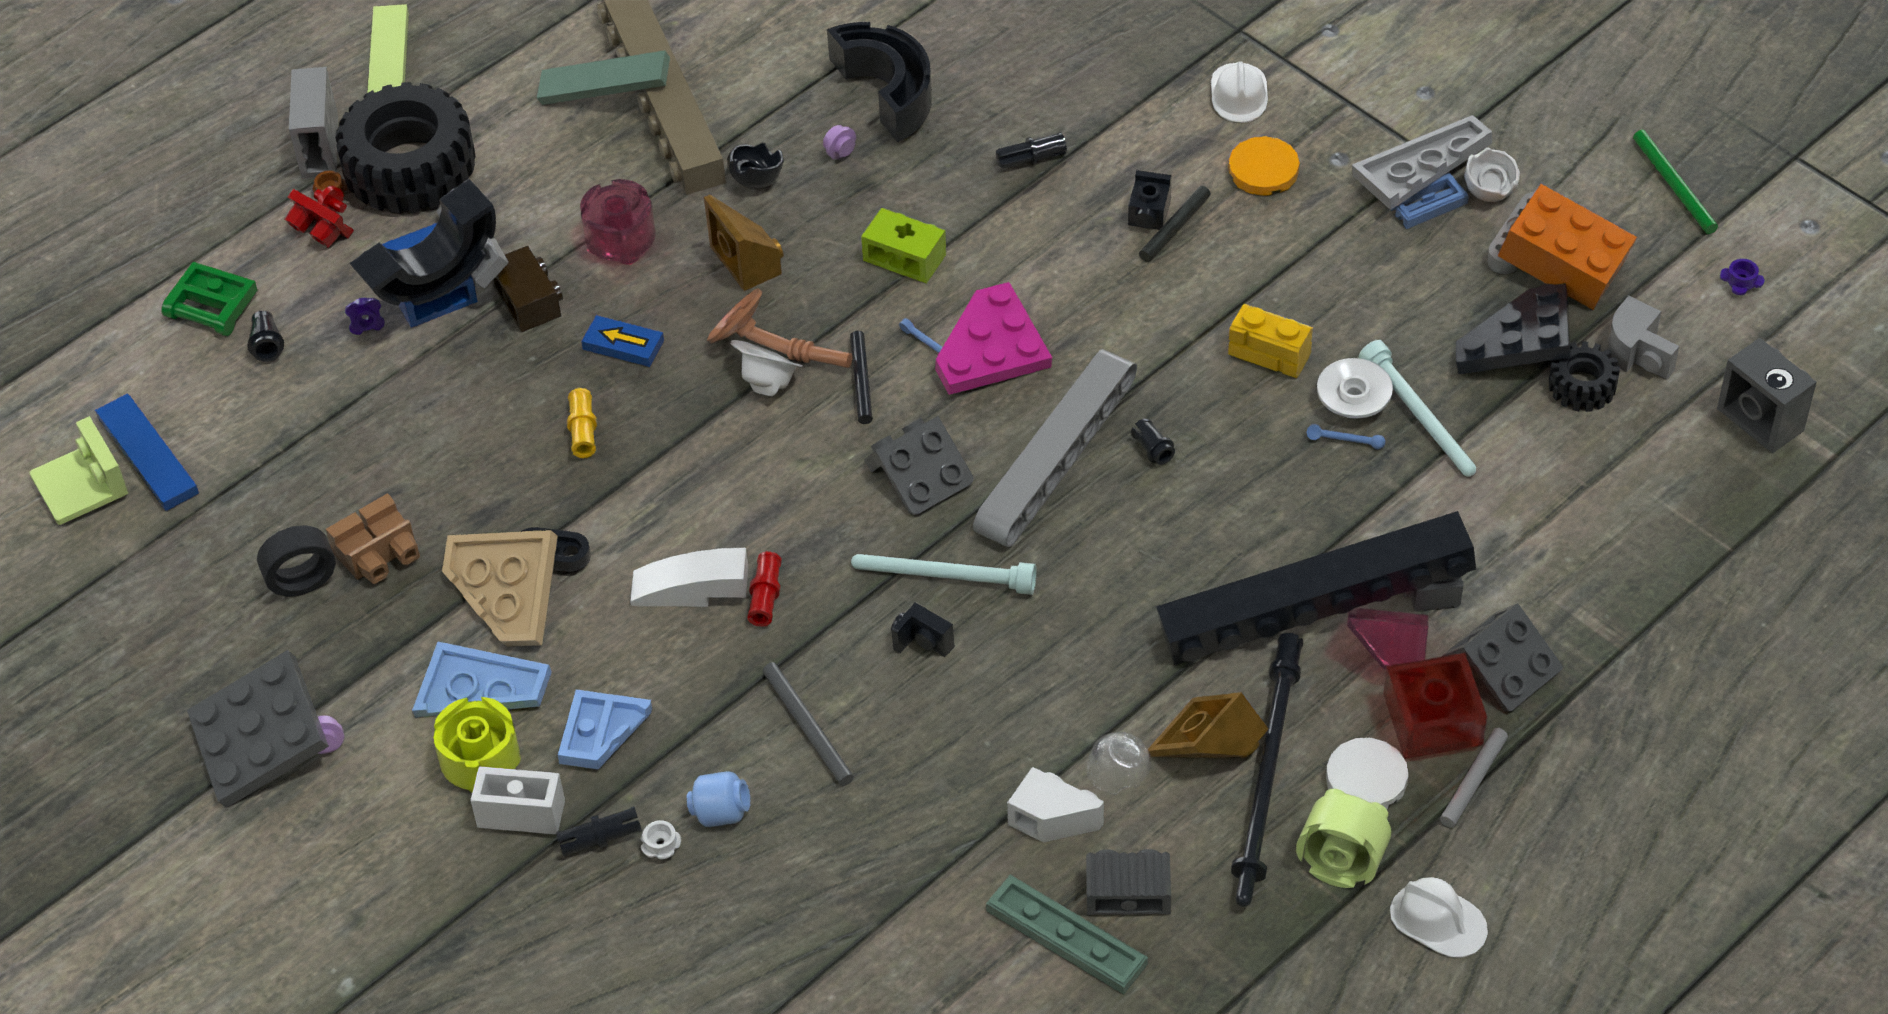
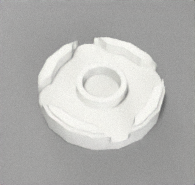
M1355 738L1341 744L1331 754L1326 767L1327 788L1339 789L1346 794L1362 798L1368 802L1379 803L1388 809L1390 804L1396 800L1398 802L1404 795L1408 783L1407 762L1399 750L1385 741L1374 738Z

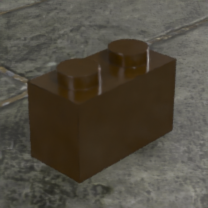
M528 245L505 254L509 263L492 280V283L520 331H527L561 317L559 301L563 300V295L557 281L549 280L548 270L541 257L535 258Z

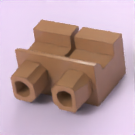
M388 493L359 509L360 517L354 512L326 528L334 555L357 580L364 576L371 583L376 584L386 578L389 573L387 565L389 561L397 557L402 564L408 565L420 557L411 523L401 516L394 500Z

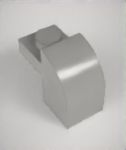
M1631 296L1624 300L1613 316L1608 349L1612 352L1611 358L1616 357L1618 360L1617 366H1620V369L1625 372L1635 363L1646 371L1667 380L1675 370L1679 346L1657 335L1661 311Z

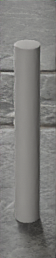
M1500 728L1493 729L1440 817V822L1444 826L1453 828L1507 740L1508 735L1504 730Z

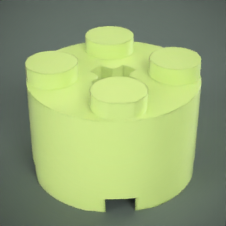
M1339 789L1327 790L1325 795L1313 805L1297 841L1296 853L1299 860L1302 862L1304 857L1311 865L1309 872L1319 880L1333 886L1354 888L1356 882L1364 880L1365 884L1371 882L1375 877L1391 838V827L1387 820V809L1379 803L1368 802L1362 798L1346 794Z

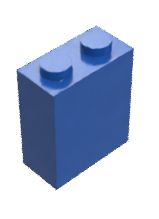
M437 223L382 245L387 249L396 251L408 249L424 240L433 231ZM470 275L455 289L433 301L415 306L411 301L401 302L399 308L411 328L478 302L473 277Z

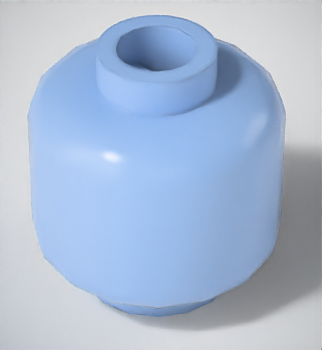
M731 771L698 776L692 791L687 793L688 810L692 816L696 815L699 822L705 827L738 823L744 816V812L750 808L748 785L744 779L740 780Z

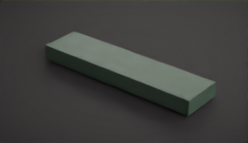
M664 50L545 69L541 72L537 99L542 105L666 86L670 56Z
M1011 874L986 903L987 912L1123 995L1148 965V957Z

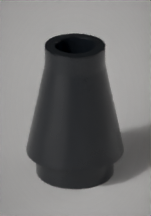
M258 311L251 318L252 325L247 347L257 360L263 362L273 361L280 356L284 349V339L274 322L273 315L268 311Z

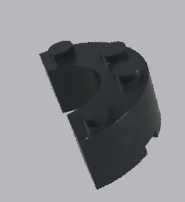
M853 22L827 29L830 61L846 80L858 76H872L886 81L889 85L878 91L880 122L897 142L911 136L926 120L932 105L930 61L923 46L907 32L887 25L886 29L871 27L870 22Z
M470 178L458 187L453 188L440 199L441 213L439 221L433 231L420 243L408 249L396 251L387 249L378 242L350 262L353 269L380 299L397 306L401 302L411 301L414 306L433 301L459 286L486 256L483 248L488 237L489 239L494 238L496 214L491 201Z

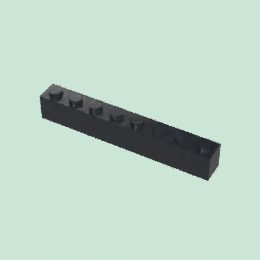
M1456 511L1156 606L1161 629L1174 665L1183 662H1193L1205 655L1221 650H1231L1240 644L1259 638H1269L1278 632L1297 626H1307L1316 620L1328 616L1345 614L1354 608L1373 602L1386 601L1392 596L1410 590H1420L1430 584L1448 578L1461 577L1467 572L1476 570L1474 546L1459 512Z

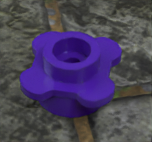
M1749 259L1734 260L1729 268H1724L1720 272V279L1728 282L1732 292L1736 295H1745L1747 291L1754 287L1761 288L1765 281L1762 275H1758L1759 268L1756 263Z
M359 298L346 306L345 313L350 317L351 324L349 325V330L352 334L360 335L365 330H380L384 327L385 320L380 316L379 309L381 308V303L378 299ZM363 315H368L366 319L362 318Z

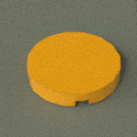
M1267 136L1253 137L1240 142L1232 150L1228 170L1238 188L1249 194L1267 196L1272 195V191L1280 190V193L1286 191L1296 182L1300 162L1297 152L1290 144L1278 138Z

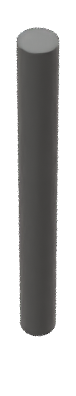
M774 662L767 664L763 668L764 675L839 784L845 786L851 783L854 775L777 664Z

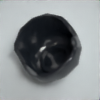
M764 142L754 147L747 144L736 145L727 158V167L732 177L749 189H761L770 186L778 178L784 163L782 151L777 150L775 153H771Z

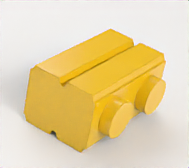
M1244 304L1229 329L1228 355L1298 378L1311 354L1313 327L1264 311L1258 307Z

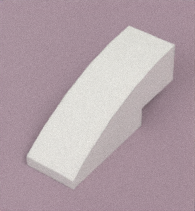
M746 548L696 551L672 556L634 570L630 599L631 606L708 607L709 597L746 598L748 577Z

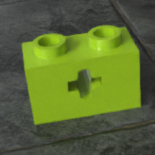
M884 208L879 210L861 236L863 261L926 284L946 256L945 230Z

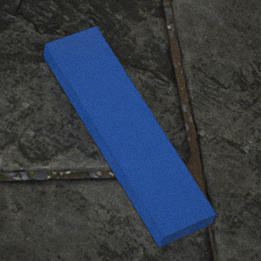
M128 393L95 410L99 421L165 511L199 494L195 482Z

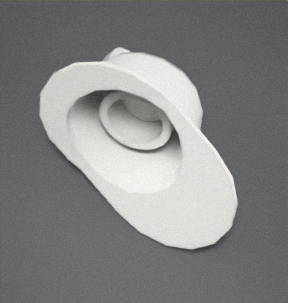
M1237 62L1223 65L1213 73L1211 79L1212 103L1214 110L1220 117L1230 122L1245 123L1251 122L1263 114L1266 110L1268 96L1267 81L1261 70L1250 64Z
M738 340L731 341V345L742 352V378L750 383L753 391L756 393L774 396L778 389H784L788 386L797 366L802 367V365L792 363L783 356L758 345Z
M1429 877L1414 882L1409 881L1406 887L1393 898L1390 906L1391 920L1399 931L1447 957L1464 958L1475 954L1484 946L1488 935L1487 922L1481 911L1469 901L1458 896L1452 886L1442 879Z

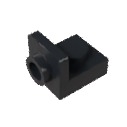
M916 602L905 613H900L892 623L893 649L899 653L913 639L922 648L928 651L934 650L944 657L955 647L953 624Z

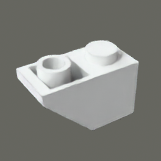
M1034 767L1031 768L1007 802L1008 825L1042 842L1097 831L1104 824V801L1088 790H1079L1063 782L1057 775L1050 772L1044 773Z

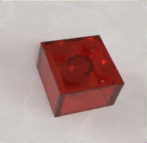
M1465 653L1386 666L1383 695L1404 759L1483 746L1487 715Z

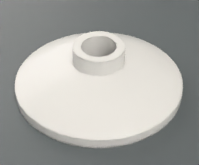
M1347 358L1333 362L1321 372L1317 382V393L1323 405L1333 413L1347 418H1365L1379 413L1390 402L1393 391L1391 378L1382 367L1371 361L1359 358Z

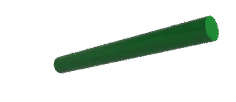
M1643 129L1637 131L1633 135L1637 145L1705 233H1714L1718 229L1716 221L1646 131Z

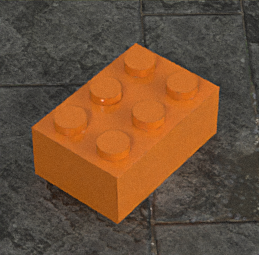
M1540 184L1510 228L1498 257L1546 284L1566 283L1569 297L1594 310L1624 264L1637 237L1547 186Z

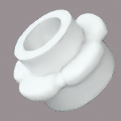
M654 821L648 824L643 831L641 849L650 858L667 859L674 855L675 849L680 847V834L675 832L674 827L669 822ZM659 841H664L663 844H657Z

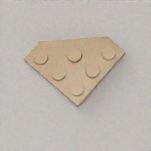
M551 530L448 535L442 572L463 594V597L474 611L492 629V632L499 641L507 647L542 645L558 536Z

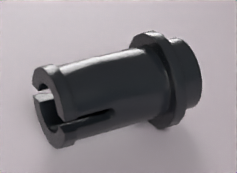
M1148 418L1141 419L1135 423L1142 432L1139 433L1136 428L1132 427L1131 436L1147 451L1148 460L1159 465L1169 462L1175 454L1173 441L1169 437H1164Z

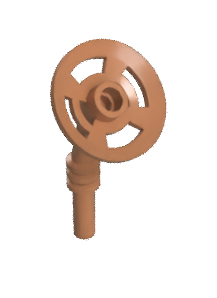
M759 288L753 290L736 304L715 326L707 338L709 343H715L737 333L740 337L745 336L751 341L786 354L790 360H803L805 363L813 360L849 368L852 363L851 353L814 346L812 341L806 342L797 338L788 340L756 327V321L752 318V315L762 296V291Z

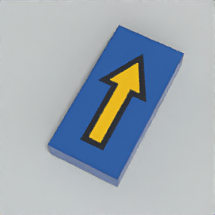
M596 315L581 342L583 350L650 367L664 342V335L660 331Z

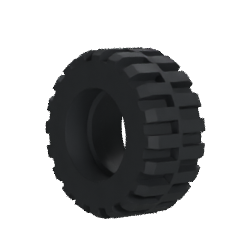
M403 82L401 86L392 87V84L382 86V90L378 92L372 90L364 95L362 101L356 100L349 107V113L345 112L339 122L335 139L347 187L355 194L356 198L365 204L370 203V206L377 210L383 211L386 208L391 213L401 214L405 210H409L410 213L421 212V208H435L440 205V199L469 179L474 171L476 154L466 111L456 98L450 97L449 93L440 88L433 90V87L429 84L420 83L419 86H413L411 82ZM404 143H426L421 148L406 153L386 152Z

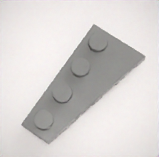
M1471 115L1352 164L1353 177L1386 207L1392 210L1466 161L1471 154L1475 155L1492 144V131Z

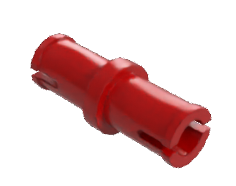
M770 551L762 552L758 555L755 578L751 580L749 586V593L752 597L747 618L751 624L760 627L771 624L774 602L779 597L781 589L778 577L782 558L777 553Z

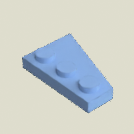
M437 642L412 712L415 718L438 716L445 707L454 701L468 698V701H482L481 697L495 699L507 709L540 707L552 671L548 664Z

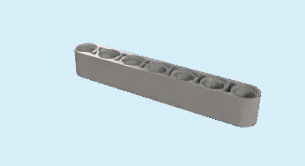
M1104 349L1099 350L982 504L973 523L974 532L1007 547H1011L1017 541L1127 393L1137 373L1136 363Z

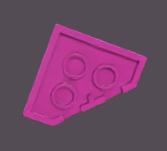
M1010 282L975 291L935 361V370L949 395L1048 369L1052 366V356Z

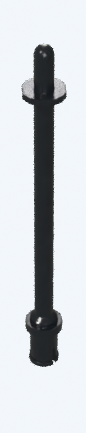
M1283 633L1279 636L1276 658L1269 668V676L1275 682L1267 723L1269 729L1265 734L1243 857L1234 859L1231 865V873L1239 879L1235 899L1236 903L1241 907H1247L1251 904L1255 882L1264 880L1267 874V866L1259 860L1290 687L1292 684L1299 682L1301 677L1299 660L1304 642L1302 638L1299 639V635L1294 633Z

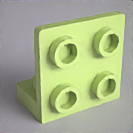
M90 416L76 422L81 436L75 439L78 446L77 450L30 471L34 484L58 525L128 494L119 465Z

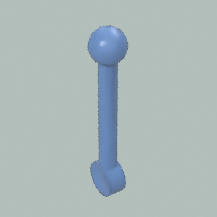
M904 318L899 323L900 328L905 333H911L939 353L942 346L916 329L910 320Z
M1317 424L1310 425L1306 431L1308 438L1311 440L1325 437L1369 444L1374 449H1382L1385 446V438L1381 435L1367 437L1322 430Z

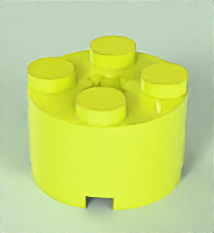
M481 697L482 701H468V698L454 701L440 712L434 724V745L443 775L455 786L467 789L471 793L473 792L479 766L515 769L521 760L510 712L499 701L487 697Z

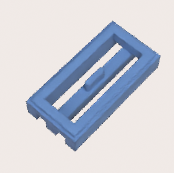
M1447 173L1392 210H1396L1395 216L1399 220L1403 219V225L1408 229L1468 204L1469 195L1454 177ZM1450 187L1449 189H1446V190H1444V191H1442V192H1439V193L1435 194L1436 192H1438V191H1440V190H1443V189H1445V188ZM1422 198V200H1420V201H1417V202H1415V203H1413V204H1410V205H1408V206H1404V205H1407V204H1409V203H1412V202H1414V201L1419 200V199Z

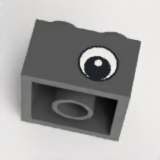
M1758 338L1728 359L1717 409L1773 454L1805 430L1817 382L1806 371L1799 369L1785 358L1778 349L1771 347L1764 340Z

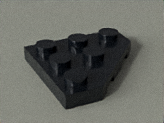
M1566 283L1556 285L1544 284L1537 288L1528 289L1457 340L1456 365L1458 374L1570 358L1569 305Z

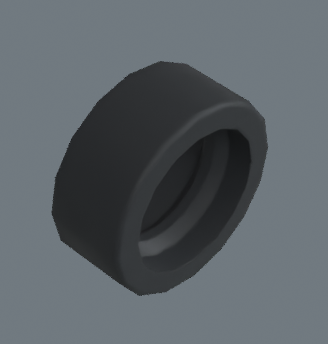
M307 525L292 526L278 531L263 543L257 555V563L267 588L276 595L286 597L301 596L316 590L327 582L334 573L336 566L334 553L326 535L318 528ZM301 554H313L310 559L301 565L292 568H280L290 558Z

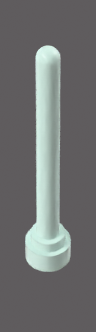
M1375 340L1367 344L1361 350L1359 359L1376 363L1387 372L1391 378L1393 390L1464 476H1473L1476 473L1475 464L1392 365V353L1382 340Z
M856 554L851 559L852 566L858 570L1007 584L1009 589H1016L1018 594L1033 595L1036 584L1037 568L1036 564L1020 562L1018 566L1003 569Z

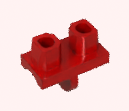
M329 186L323 191L317 189L314 192V198L318 200L317 202L295 189L288 195V198L294 205L284 220L300 233H304L313 220L317 221L309 235L321 245L329 248L339 235L349 239L354 232L351 227L343 223V217L336 213L337 211L343 213L347 208V205L343 203V192L341 189L335 186Z

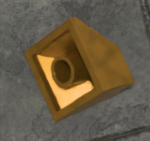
M712 195L705 196L704 204L710 247L740 287L746 291L781 275V258L784 257L778 240L776 238L771 239L761 226Z
M1242 692L1193 697L1147 749V752L1151 757L1243 758L1252 754L1259 747V740L1269 728Z

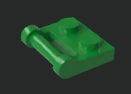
M192 262L163 301L161 312L165 317L171 319L180 317L214 328L218 334L229 336L234 330L237 318L258 289L254 280ZM186 299H189L204 305L220 309L222 311L219 315L183 303Z

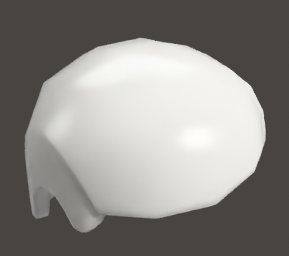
M1488 147L1476 155L1471 154L1469 156L1464 174L1468 190L1477 199L1486 202L1500 201L1511 195L1517 189L1520 177L1515 159L1505 151L1491 150Z

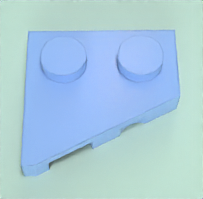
M576 690L558 752L559 764L599 769L651 714V700Z

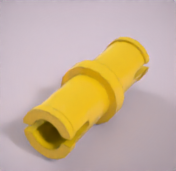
M576 388L568 395L570 415L567 418V428L572 436L571 450L573 455L578 458H588L596 451L594 431L597 427L596 416L592 413L591 392L585 388Z

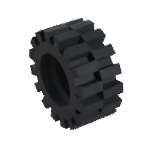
M1582 341L1581 347H1577L1576 342L1570 343V358L1552 360L1549 375V391H1553L1552 397L1556 401L1562 398V406L1567 408L1571 403L1574 404V411L1579 412L1580 406H1585L1586 412H1592L1593 405H1596L1599 410L1604 408L1605 402L1609 404L1613 400V395H1615L1620 366H1617L1618 360L1616 357L1611 358L1612 352L1609 349L1601 352V345L1595 343L1593 348L1588 347L1589 342ZM1586 372L1592 374L1597 379L1582 381L1574 378L1571 374Z

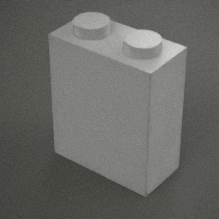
M327 67L292 69L289 132L301 178H313L319 173L329 170L337 172V143L335 136L338 128V112Z

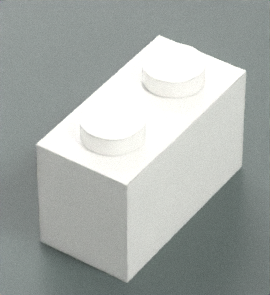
M480 766L471 797L477 828L556 834L559 830L565 803L559 773Z

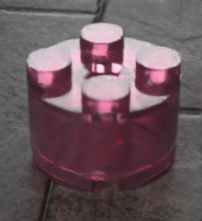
M625 179L611 180L612 185L602 188L600 184L595 185L585 193L580 203L581 220L587 250L591 254H595L605 260L619 261L626 265L633 264L639 259L641 254L651 247L656 236L652 202L647 191L640 184Z

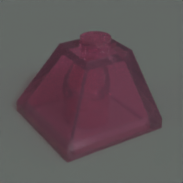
M1359 607L1354 608L1348 613L1347 626L1384 670H1391V676L1411 679L1415 678V673L1424 674L1429 627L1428 615Z

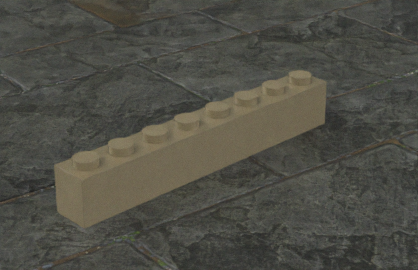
M601 0V3L596 5L597 13L601 24H608L606 26L610 44L618 46L616 49L618 58L664 50L670 56L666 86L638 90L637 98L642 113H649L648 124L652 135H659L660 137L658 144L663 159H670L671 161L669 168L674 183L680 182L686 195L725 184L723 157L649 1Z

